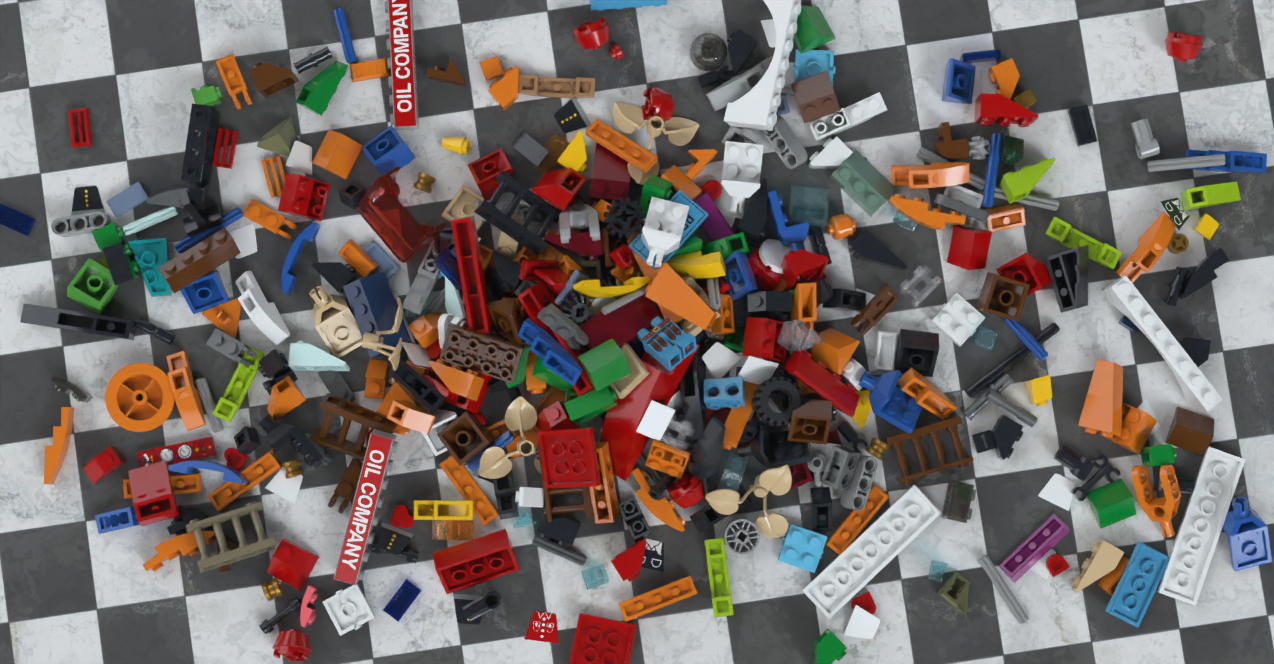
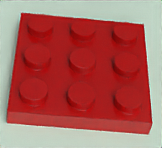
M593 427L537 431L545 489L601 485Z
M580 613L569 664H629L637 624Z

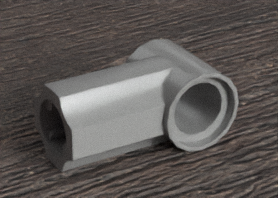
M1148 119L1131 123L1136 140L1135 149L1138 158L1143 159L1159 154V144L1156 138H1153Z

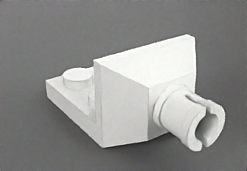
M725 141L721 184L729 196H731L730 211L732 212L737 211V204L739 203L738 212L745 213L746 199L760 188L764 145Z
M656 197L651 198L641 234V239L647 250H649L646 264L652 266L654 258H656L655 267L660 268L663 256L679 248L689 206Z

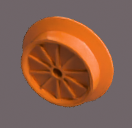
M134 363L121 368L109 381L105 394L106 407L111 418L122 428L133 432H146L162 425L170 416L175 402L167 374L160 368L147 363Z

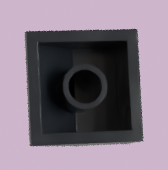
M493 250L486 270L493 293L500 300L503 297L515 298L514 292L523 281L519 278L521 265Z
M901 329L897 343L894 371L899 370L905 374L910 368H913L922 376L933 377L939 352V333Z

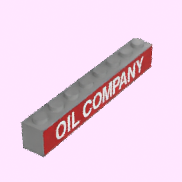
M388 0L385 1V13H388L389 20H386L385 23L386 32H389L390 39L386 40L387 50H390L391 56L387 58L388 69H391L388 83L389 88H392V95H389L390 107H393V114H390V122L396 130L419 129L413 1Z
M376 429L370 434L334 575L335 580L356 585L359 580H363L365 574L363 565L364 562L368 561L370 551H367L368 545L372 544L375 533H372L373 526H377L379 520L377 511L378 508L382 507L384 497L381 496L382 491L387 488L389 481L386 478L387 472L391 471L394 460H391L392 453H396L398 442H396L397 435Z

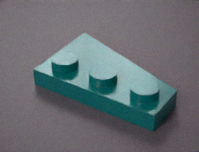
M168 239L128 241L151 297L171 296V288L158 271L160 266L169 262Z

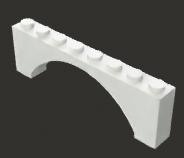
M763 0L768 6L775 23V52L768 70L757 85L733 103L728 102L724 121L730 126L773 131V126L777 122V108L781 103V90L785 85V72L789 67V54L793 49V36L797 31V18L801 13V0Z
M1127 276L1115 280L1101 291L1110 304L1126 315L1159 351L1177 378L1184 393V399L1195 413L1208 412L1223 400Z

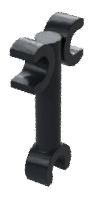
M1100 455V458L1103 460L1101 465L1096 461L1092 462L1095 464V468L1101 469L1081 487L1072 489V494H1075L1077 491L1081 492L1082 495L1078 501H1083L1087 496L1086 492L1104 475L1110 483L1114 481L1110 477L1111 472H1114L1117 476L1121 475L1118 469L1113 468L1108 463L1105 455Z

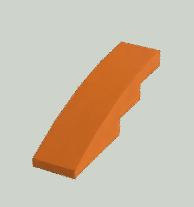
M61 407V426H53V446H45L44 484H54L63 465L73 428L74 408Z

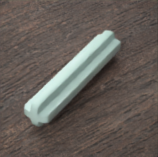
M168 206L122 228L124 234L130 236L176 216L178 213L175 207Z

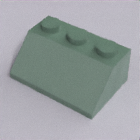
M857 150L830 176L870 217L897 191Z

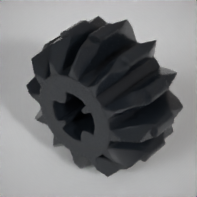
M580 292L576 294L570 293L569 298L564 297L565 302L560 304L561 312L575 324L582 325L583 320L589 321L588 315L593 314L590 310L593 308L589 297Z

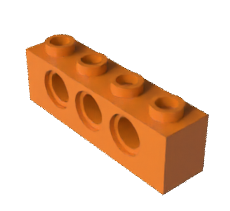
M608 441L595 442L601 485L589 487L595 524L614 523L619 517L620 512Z

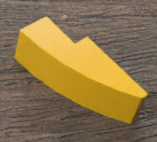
M702 251L671 257L667 261V264L682 278L688 275L693 279L726 276L725 263L720 251L703 255Z
M413 500V520H473V501Z

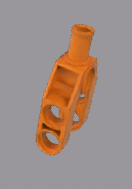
M1145 465L1133 466L1131 476L1138 504L1151 521L1160 522L1163 537H1166V534L1167 537L1174 536L1175 532L1171 519L1177 514L1181 499L1174 467L1172 465H1160V486L1164 490L1165 497L1156 498L1147 467Z

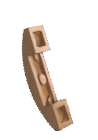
M519 74L518 94L551 98H594L595 78L576 77V79Z

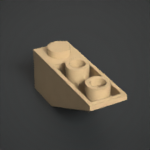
M1105 540L1096 541L1091 549V552H1093L1089 559L1086 558L1081 567L1083 570L1080 576L1076 575L1071 590L1079 592L1114 570L1124 552Z

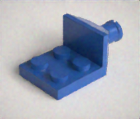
M776 190L768 192L767 203L777 238L784 245H789L791 251L805 250L804 241L807 237L809 222L786 227L788 220L786 214L781 211L783 206L781 195H777Z
M896 370L884 373L879 378L865 371L858 385L870 391L869 401L873 413L910 434L915 427L922 406L916 403L914 397L896 387L901 371Z
M1241 496L1238 497L1239 503H1237V498L1232 499L1233 511L1227 513L1222 527L1228 536L1231 564L1235 572L1272 562L1268 526L1255 510L1248 507V499Z

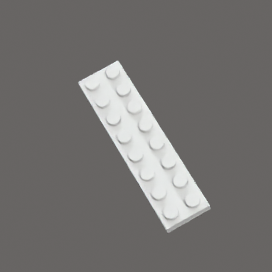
M1209 446L1207 447L1194 483V490L1189 497L1169 556L1167 568L1161 579L1158 593L1196 606L1245 459Z
M913 485L802 591L830 619L937 518L941 512Z

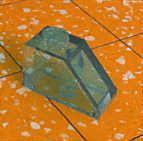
M730 453L717 490L732 489L738 491L749 459Z

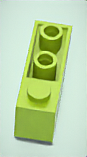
M1055 157L1049 160L1044 158L1033 166L1029 164L1022 167L1020 171L1015 173L1010 171L1003 175L999 185L1009 204L1024 199L1030 194L1052 167L1056 160Z
M1237 181L1200 186L1180 192L1184 211L1241 200Z

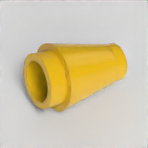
M443 137L441 146L463 156L464 154H469L471 140L467 139V137Z

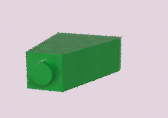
M606 386L597 392L593 390L564 404L570 420L580 425L618 405L616 402L618 395L615 393L614 388L611 389L610 386Z

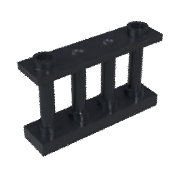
M192 103L181 180L190 181V183H209L210 188L220 113L211 112L212 106Z
M501 171L494 179L499 185L489 201L483 200L474 212L538 256L548 245L543 241L544 235L552 222L556 224L559 222L561 211L515 180L511 174ZM507 189L515 196L503 213L495 205L504 190ZM522 199L531 207L519 224L511 216ZM539 211L546 216V219L535 235L527 227L535 213Z

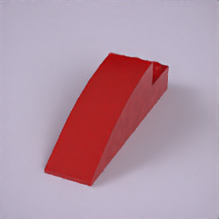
M697 344V349L685 359L682 357L683 361L671 371L645 351L642 358L639 357V359L650 374L624 399L618 397L616 399L618 405L607 410L600 442L608 441L613 474L622 480H627L650 438L636 432L651 401L653 400L665 406L668 405L700 345Z

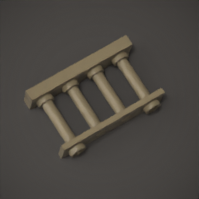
M252 501L247 503L245 507L203 520L194 519L186 525L187 533L194 532L202 556L197 561L200 573L275 549L274 538L266 537L258 511L263 510L262 502ZM251 515L258 536L256 543H247L239 517ZM232 520L239 542L237 549H228L220 523ZM213 526L221 550L218 555H209L201 529Z

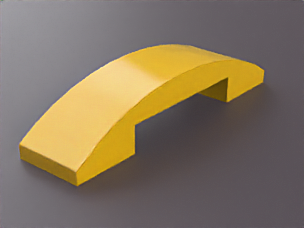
M633 277L623 282L624 286L601 287L599 279L582 280L574 284L573 289L590 297L616 298L641 288L650 281V277Z

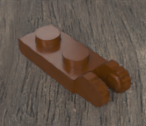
M884 285L861 310L860 314L854 317L850 325L853 328L859 327L857 331L860 335L866 334L899 300V297L889 286Z
M354 458L352 459L334 490L335 493L329 501L328 507L332 508L340 495L345 500L340 505L338 512L341 514L344 512L349 502L355 496L363 463Z

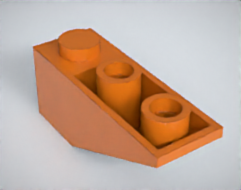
M439 359L436 362L428 361V364L452 393L477 401L484 379L478 377V372L469 369L467 372H464L462 367L452 364V367H448L447 362Z

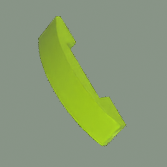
M1055 216L1045 233L1069 249L1088 245V259L1111 269L1115 268L1122 254L1116 248L1089 237Z
M250 346L248 348L257 353L256 356L251 357L244 352L241 358L247 360L250 366L246 367L239 363L223 397L220 398L212 414L229 423L245 399L260 367L259 361L264 357V353Z
M724 538L705 540L714 618L734 615Z

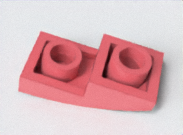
M308 585L303 597L300 612L302 627H307L308 624L312 625L316 618V614H314L316 609L309 606L310 603L314 604L318 593H316L318 588L313 585Z

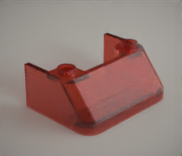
M397 166L377 178L358 203V211L400 262L406 263L434 241L447 224L443 222L435 228L429 223H424L421 226L418 225L397 200L400 188L393 180L400 170Z

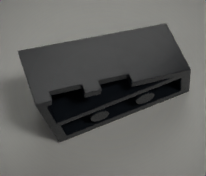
M1088 245L1045 257L1060 312L1063 313L1088 306Z

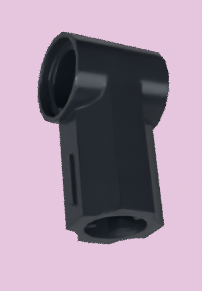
M1062 445L1054 456L1056 461L1068 468L1070 473L1082 481L1087 478L1095 466L1090 460L1079 456L1065 445Z
M1156 471L1153 490L1164 492L1160 486V471ZM1176 475L1180 493L1192 494L1194 478Z
M490 591L462 608L471 622L497 608L501 603V596L496 591ZM489 595L497 597L496 605H489L487 603Z

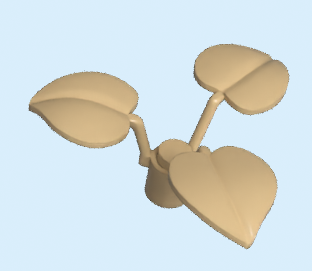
M615 102L613 106V120L621 132L631 134L636 128L642 129L647 126V133L651 136L647 148L649 152L654 137L659 136L662 131L665 135L668 134V140L672 144L684 146L693 139L699 128L698 123L681 117H672L664 123L661 117L653 116L643 124L642 110L639 107ZM658 161L647 173L628 162L627 168L630 176L640 185H643L651 175L657 176L659 173Z
M397 297L399 305L393 328L387 331H376V334L364 332L362 340L363 348L373 349V351L389 356L388 360L392 363L394 371L397 370L400 362L402 338L399 339L396 347L383 344L384 337L380 336L398 333L403 318L400 297ZM382 348L393 350V353L382 350ZM392 377L388 380L391 384L395 382Z
M522 396L511 402L505 413L506 426L512 431L519 430L522 440L517 443L516 451L506 455L500 447L486 449L480 458L478 474L484 478L496 479L507 475L512 469V462L508 459L510 456L518 455L519 453L524 456H529L532 453L536 454L533 443L526 440L523 429L529 430L534 427L537 422V412ZM535 458V468L541 473L540 460Z
M788 465L762 472L761 475L755 478L754 485H750V488L741 499H739L740 495L735 490L720 489L706 494V500L718 513L729 515L737 512L738 504L743 503L753 491L757 497H763L764 516L758 517L755 523L759 533L768 538H781L788 530V521L780 513L768 515L767 494L771 491L774 495L780 496L790 490L792 484L790 468Z

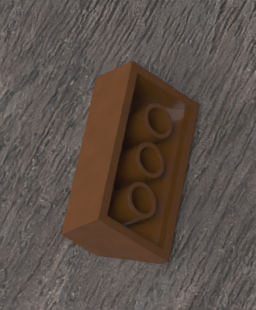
M223 228L160 266L158 271L175 294L241 252L226 228Z

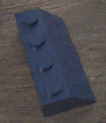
M385 272L361 278L343 286L362 338L364 332L376 334V331H387L393 328L398 305ZM403 318L398 333L380 336L384 337L383 344L392 347L397 346L400 338H402V342L412 343ZM367 348L370 358L385 355ZM382 348V350H385V351H387V352H392V351H393V350H389V349Z

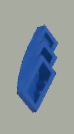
M1185 150V158L1224 154L1226 162L1225 165L1187 168V170L1266 173L1267 154L1232 150L1228 152Z
M529 318L526 319L517 336L531 345L529 350L544 359L542 362L544 366L574 386L583 369L552 336Z
M134 506L95 515L99 534L140 525Z

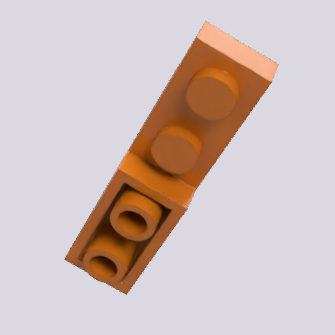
M931 162L930 165L891 166L892 185L909 186V189L945 187L970 182V163Z
M894 194V197L888 199V203L900 214L932 229L942 231L945 228V224L958 226L965 224L966 217L961 216L960 212L950 211V214L942 213V210L937 208H931V211H928L929 203L924 202L925 199L913 197V200L905 199L906 196Z
M1164 211L1139 238L1138 241L1141 244L1116 271L1121 278L1127 276L1134 283L1143 271L1148 274L1165 251L1176 226Z
M181 351L166 356L170 371L167 373L171 389L186 430L190 431L205 426L198 389L194 386L187 352Z
M639 468L633 470L632 474L641 487L635 493L646 508L665 524L681 532L684 531L683 526L686 523L681 515L676 516L673 511L676 507L672 500L665 497L660 500L651 498L649 491L652 487L646 482L649 477L644 469L641 471Z
M202 531L206 546L216 541L214 531ZM194 532L173 537L157 545L154 548L158 554L142 565L146 571L153 570L155 572L164 566L163 562L167 559L172 561L180 555L179 551L183 556L190 555L191 557L200 550Z

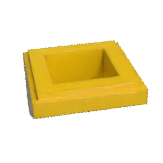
M1204 213L1193 231L1210 240L1219 223L1209 214Z

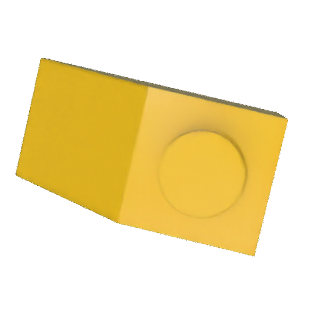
M579 130L557 162L563 168H572L581 175L588 165L586 164L587 156L583 132Z
M1050 375L1024 382L1030 404L1036 403L1037 406L1047 404V400L1052 398Z

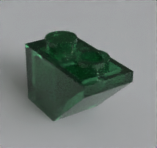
M1007 135L1002 138L999 161H1002L1003 165L1013 166V164H1017L1022 160L1024 139Z

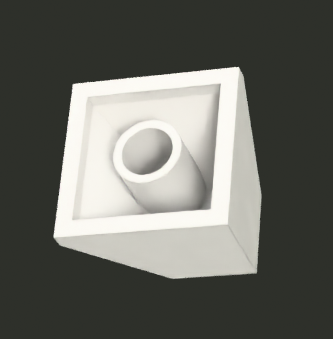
M438 409L433 414L436 418L430 433H422L435 456L448 450L437 434L458 418L453 411Z

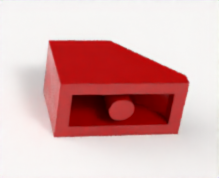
M110 446L95 456L83 469L91 482L95 484L124 465L126 461L116 447Z

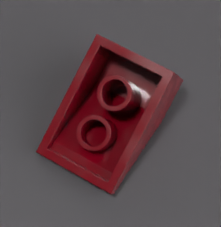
M596 143L589 198L595 201L602 199L606 202L615 200L618 203L620 197H622L623 201H626L629 196L631 178L627 168L628 162L599 143Z
M590 232L570 233L571 239H569V243L561 244L560 234L544 235L545 241L551 246L584 260L604 259L602 232H600V240L597 241L592 240Z

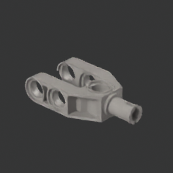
M574 200L572 206H568L564 212L562 211L559 214L561 244L569 243V239H571L570 229H584L586 227H589L590 237H592L593 241L600 240L598 211L588 204H584L581 200H578L577 203Z

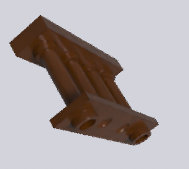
M327 393L320 404V408L326 410L321 429L316 428L310 440L364 461L367 450L364 447L369 428L393 434L398 424L389 420L387 416ZM333 414L344 418L339 436L328 432ZM351 421L362 425L357 443L346 440Z
M960 416L914 429L910 434L904 432L884 438L886 445H891L895 449L903 477L897 479L898 483L903 482V485L915 482L914 478L957 465L959 468L970 465L969 462L974 459L973 457H965L957 432L958 424L962 423ZM945 428L947 432H950L958 461L948 464L938 435L940 434L939 430ZM928 434L932 439L940 465L931 469L928 468L920 442L921 435ZM910 439V443L913 442L921 472L911 475L902 449V441Z
M538 445V448H536V458L540 460L546 504L543 506L544 516H547L548 522L553 521L555 518L554 514L582 511L586 514V518L594 517L589 487L545 489L540 447ZM574 492L583 494L584 501H581V503L553 506L552 495Z

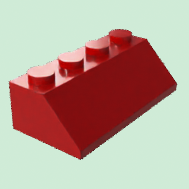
M795 349L782 368L824 400L832 401V406L840 412L853 417L860 397L855 393L856 388L848 382L846 384L840 381L842 378L832 371L830 374L826 371L827 366L819 360L817 362L811 359L812 355L806 350L799 351Z
M506 529L432 553L435 569L446 594L520 570Z
M645 538L611 559L612 564L623 581L627 579L630 582L639 576L647 543Z

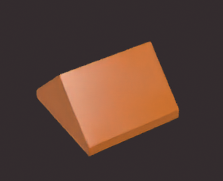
M329 129L312 164L347 180L363 145Z
M828 328L811 336V359L815 362L819 360L827 366V369L841 375L860 342L833 328Z

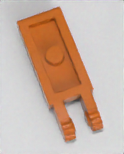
M234 54L216 60L229 96L232 97L237 110L241 109V103L236 94L243 92L246 103L248 105L253 104Z
M253 199L243 214L244 217L289 240L292 236L280 230L283 223L291 229L296 230L298 227L286 220V217Z

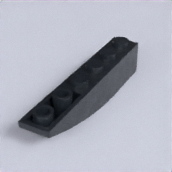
M23 304L20 320L21 323L133 341L137 324L136 321L31 304Z
M702 330L695 336L696 343L700 346L680 381L688 441H698L707 427V407L704 402L706 364L702 359V356L705 354V330Z

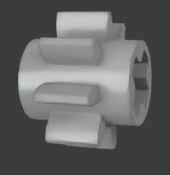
M972 137V142L968 143L969 156H973V159H986L985 154L990 153L991 145L988 140H985V137Z

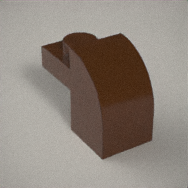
M949 122L941 123L939 128H937L938 140L941 139V142H936L934 145L936 153L950 162L966 161L969 158L967 139L952 140Z

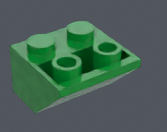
M826 629L814 641V664H832L835 660L839 661L846 655L845 650L847 647L829 629Z

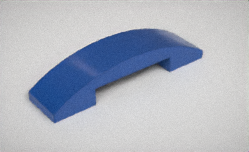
M315 222L309 225L297 237L285 259L282 272V290L287 295H290L297 280L291 273L306 241L314 242L321 227Z
M185 461L168 467V471L193 474L194 467L224 473V481L240 484L248 483V479L239 471L218 462Z

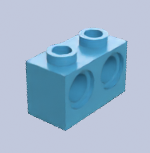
M743 377L704 379V402L706 407L718 410L721 407L739 408L740 406H745V383ZM738 392L736 395L731 396V393ZM714 393H719L716 397H711Z

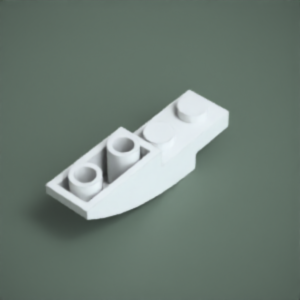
M879 92L846 108H841V111L819 118L809 123L816 141L863 123L888 109Z
M245 271L235 281L242 294L238 300L254 324L276 345H280L290 336V333L274 302H267L252 271Z

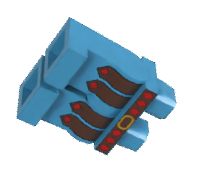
M657 316L651 322L653 329L650 332L646 328H642L638 332V338L643 343L644 350L650 353L669 371L683 361L682 357L685 359L697 349L695 336L681 330L668 317L662 319Z

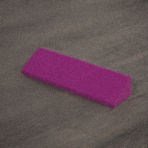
M709 193L694 201L709 214L701 226L712 242L735 235Z
M1053 514L999 565V568L1015 583L1069 533L1068 526Z

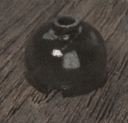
M703 33L696 37L690 47V59L693 65L702 71L711 72L721 68L728 54L724 40L713 33Z

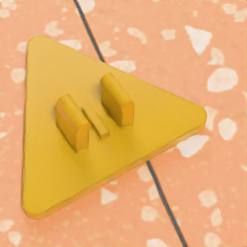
M869 390L855 392L860 397L852 419L859 428L864 427L872 409L869 401Z

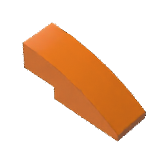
M816 282L797 283L792 302L790 338L795 340L811 339V336L814 335L813 321H817Z
M910 368L898 380L901 390L914 397L917 404L942 420H945L957 409L956 405L941 390L913 368Z

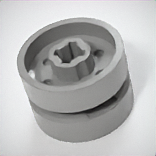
M736 519L725 528L724 542L736 554H748L754 551L759 544V530L749 520ZM740 533L745 534L743 540L738 539Z

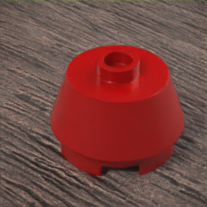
M599 17V21H587L572 29L575 35L574 39L584 50L591 48L592 50L603 47L604 43L609 41V23H606L605 17Z
M1168 32L1167 39H1165L1167 55L1175 57L1176 61L1187 62V59H1196L1203 46V36H1193L1183 32Z
M656 87L646 89L643 93V96L646 97L645 105L641 106L643 120H650L653 116L661 117L664 122L670 120L674 110L671 93Z
M690 471L684 473L681 479L675 484L672 482L666 489L669 493V499L681 508L694 506L705 496L702 479L698 480Z
M296 629L281 631L272 647L274 649V657L279 659L280 655H282L284 658H288V661L302 662L303 659L308 660L309 653H311L308 635Z

